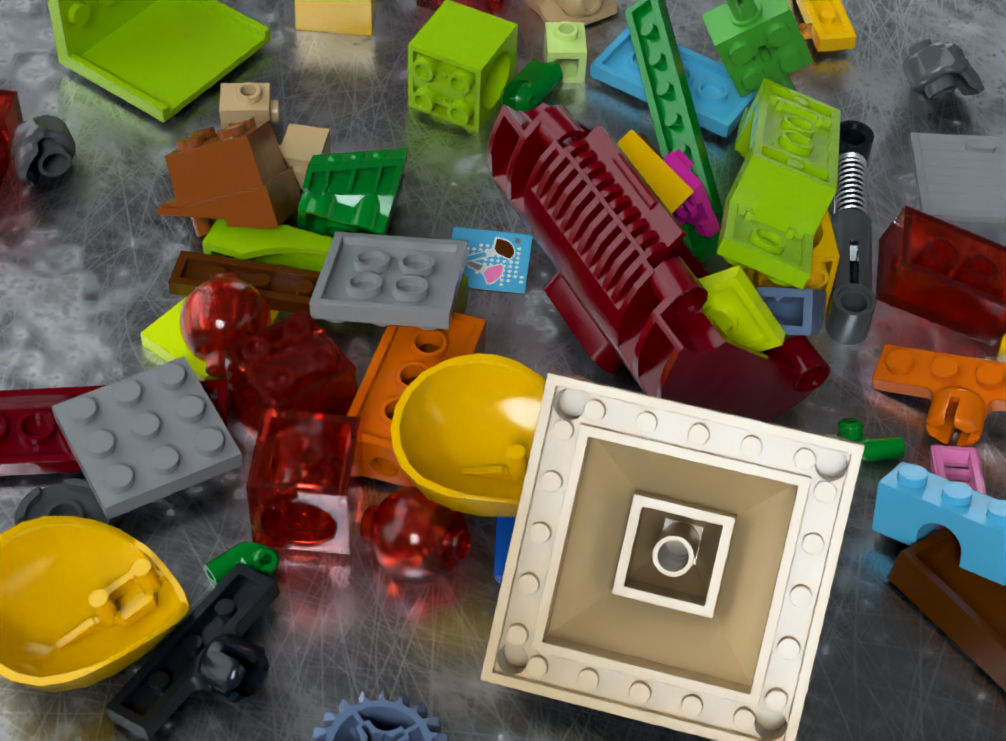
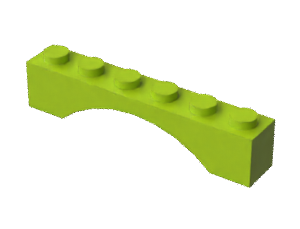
M217 219L203 240L202 246L203 254L321 272L333 238L287 224H281L271 229L227 226L225 219ZM465 275L462 276L454 312L464 314L468 300V276Z

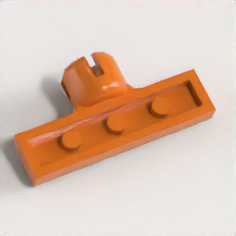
M884 344L872 377L874 390L931 400L932 403L925 420L927 422L926 428L928 434L938 443L949 446L954 430L959 429L961 433L956 446L970 447L980 439L987 415L992 411L1006 412V363Z

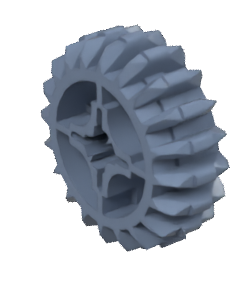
M385 689L379 695V700H369L367 694L362 691L359 696V704L352 705L342 698L339 704V714L326 711L325 716L322 718L323 727H314V731L311 734L312 741H449L447 734L441 733L442 724L438 716L428 718V709L425 707L424 702L410 708V699L406 693L394 702L389 701V694Z

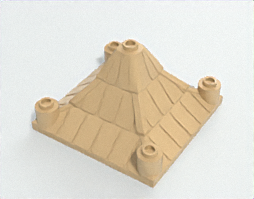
M549 372L480 680L716 741H795L865 445L849 441L838 435H821L599 384L582 376H566Z

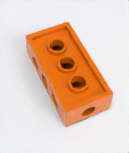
M453 312L450 329L424 330L419 327L401 325L386 327L338 434L340 470L419 490L401 468L393 450L390 427L395 406L403 391L423 371L457 356L475 353L485 354L486 319Z

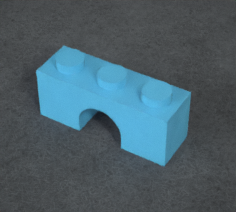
M903 461L878 482L872 530L912 546L924 540L938 527V524L945 526L953 532L960 543V568L1000 585H1006V500L995 499L973 490L967 484L950 481L928 472L922 466L908 464Z

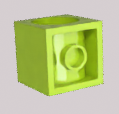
M445 0L408 44V106L479 132L501 104L502 89L515 77L518 24L451 0Z

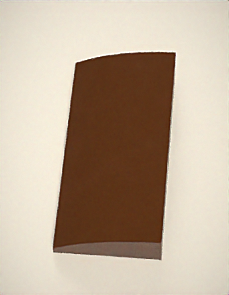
M948 528L902 550L887 578L1006 692V585H1000L960 568L961 546L957 537Z

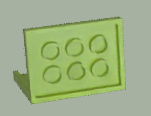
M47 0L59 63L164 123L271 41L270 28L218 0Z

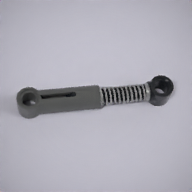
M854 120L840 122L837 192L834 195V215L830 219L840 259L829 299V312L825 324L826 332L831 339L845 345H856L867 338L877 303L876 297L872 292V221L867 214V167L869 166L874 133L868 125Z

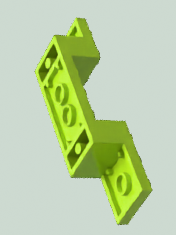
M766 78L763 79L751 107L745 108L739 121L735 150L740 152V155L745 160L726 197L716 254L723 256L733 266L740 265L741 268L750 267L766 274L768 279L778 285L785 287L793 285L802 290L804 289L811 275L814 234L837 192L841 110Z

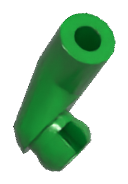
M844 418L838 423L839 433L836 435L865 445L862 461L873 462L903 458L905 455V445L900 435L871 438L862 433L863 423L857 418Z
M243 541L203 564V569L211 583L217 586L237 563L268 577L277 570L279 556L275 549L269 546Z

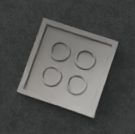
M335 231L309 303L310 318L324 319L332 323L346 321L372 323L381 327L401 325L419 327L424 330L450 329L467 260V241Z
M185 356L52 406L54 418L107 520L243 466L241 451Z

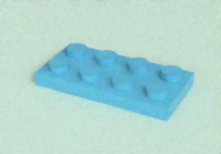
M627 27L591 63L589 76L648 103L629 28ZM677 44L699 126L727 138L738 126L745 108L751 107L758 90L740 97L724 64Z

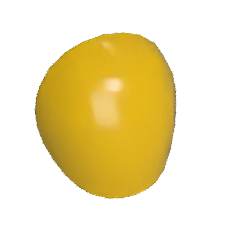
M483 353L457 356L423 371L403 391L395 406L390 427L393 450L401 468L427 499L447 508L480 517L516 518L546 380L519 361L496 354Z
M43 516L21 522L0 534V675L12 682L51 693L88 687L115 675L155 648L169 631L187 615L190 609L187 594L161 559L147 545L117 527L94 519L75 516Z

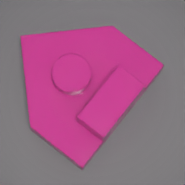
M680 149L675 152L672 151L662 160L694 191L672 215L681 226L688 222L696 226V233L711 238L721 228L704 185L690 170L694 163Z

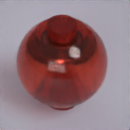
M233 273L216 274L212 279L204 281L195 287L185 299L179 318L180 333L186 347L196 358L206 362L205 372L208 375L218 378L240 376L243 373V362L264 349L270 337L272 326L271 312L264 296L253 285L241 280L240 276Z
M415 485L404 487L391 493L380 505H370L365 510L360 522L361 539L365 543L370 544L376 562L391 577L405 583L427 584L445 577L458 565L460 560L465 558L470 548L471 538L470 533L467 531V524L463 513L427 499Z

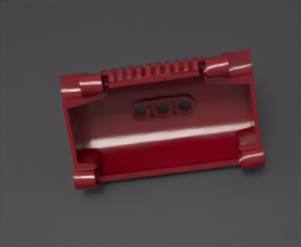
M543 102L537 108L527 112L516 111L505 104L502 106L492 127L488 143V166L492 179L556 268L557 273L545 284L544 291L588 355L599 367L610 374H615L624 364L644 394L764 422H769L784 414L803 401L826 381L830 375L831 368L806 336L797 335L785 341L782 346L762 352L741 345L727 337L703 308L707 301L708 292L698 279L711 275V273L683 239L687 233L617 145V141L610 136L602 125L598 123L593 129L574 119L566 107L562 105L549 106ZM636 133L661 159H663L661 154L657 151V149L653 146V144L649 141L645 134Z

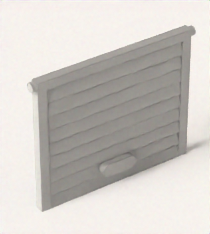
M910 132L909 143L920 205L917 218L926 221L1006 224V137Z

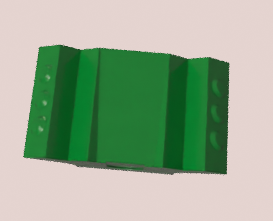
M409 148L313 155L307 166L303 194L298 206V228L332 238L335 231L387 235L401 195L405 176L403 172Z

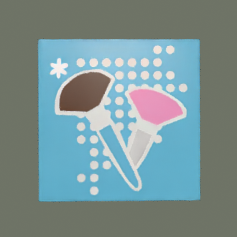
M453 227L451 240L467 241V260L463 275L468 276V288L525 294L532 235Z

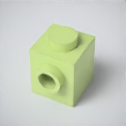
M545 22L544 63L555 61L559 64L563 72L562 83H585L587 45L584 22Z

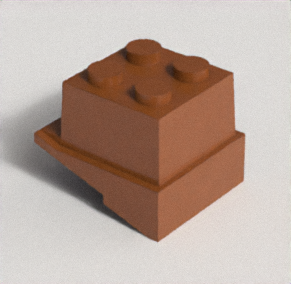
M254 117L244 118L230 123V127L218 130L217 134L214 127L190 133V137L177 141L178 148L165 156L175 195L156 207L158 215L191 217L197 237L207 235L212 228L209 218L225 219L227 226L271 229L280 226L298 210L301 194L293 167L286 168L269 120L255 123Z

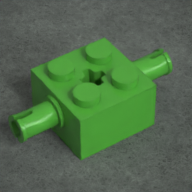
M726 0V3L702 14L713 44L740 97L758 90L764 78L795 91V85L791 81L789 74L814 63L786 0Z

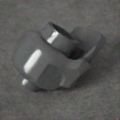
M930 39L920 41L909 49L911 55L907 57L902 65L912 89L916 92H925L929 101L944 97L957 87L964 96L976 95L985 90L979 75L970 66L962 49L955 43L937 42L932 44Z
M43 115L31 118L17 125L11 142L10 157L13 159L14 168L21 182L30 184V180H33L40 174L56 177L65 173L71 166V161L75 155V141L64 121L55 116Z

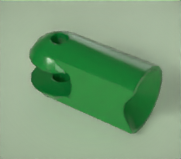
M532 59L502 89L501 105L505 104L516 111L522 112L537 108L562 83L563 72L559 64L555 61L541 63L536 59Z

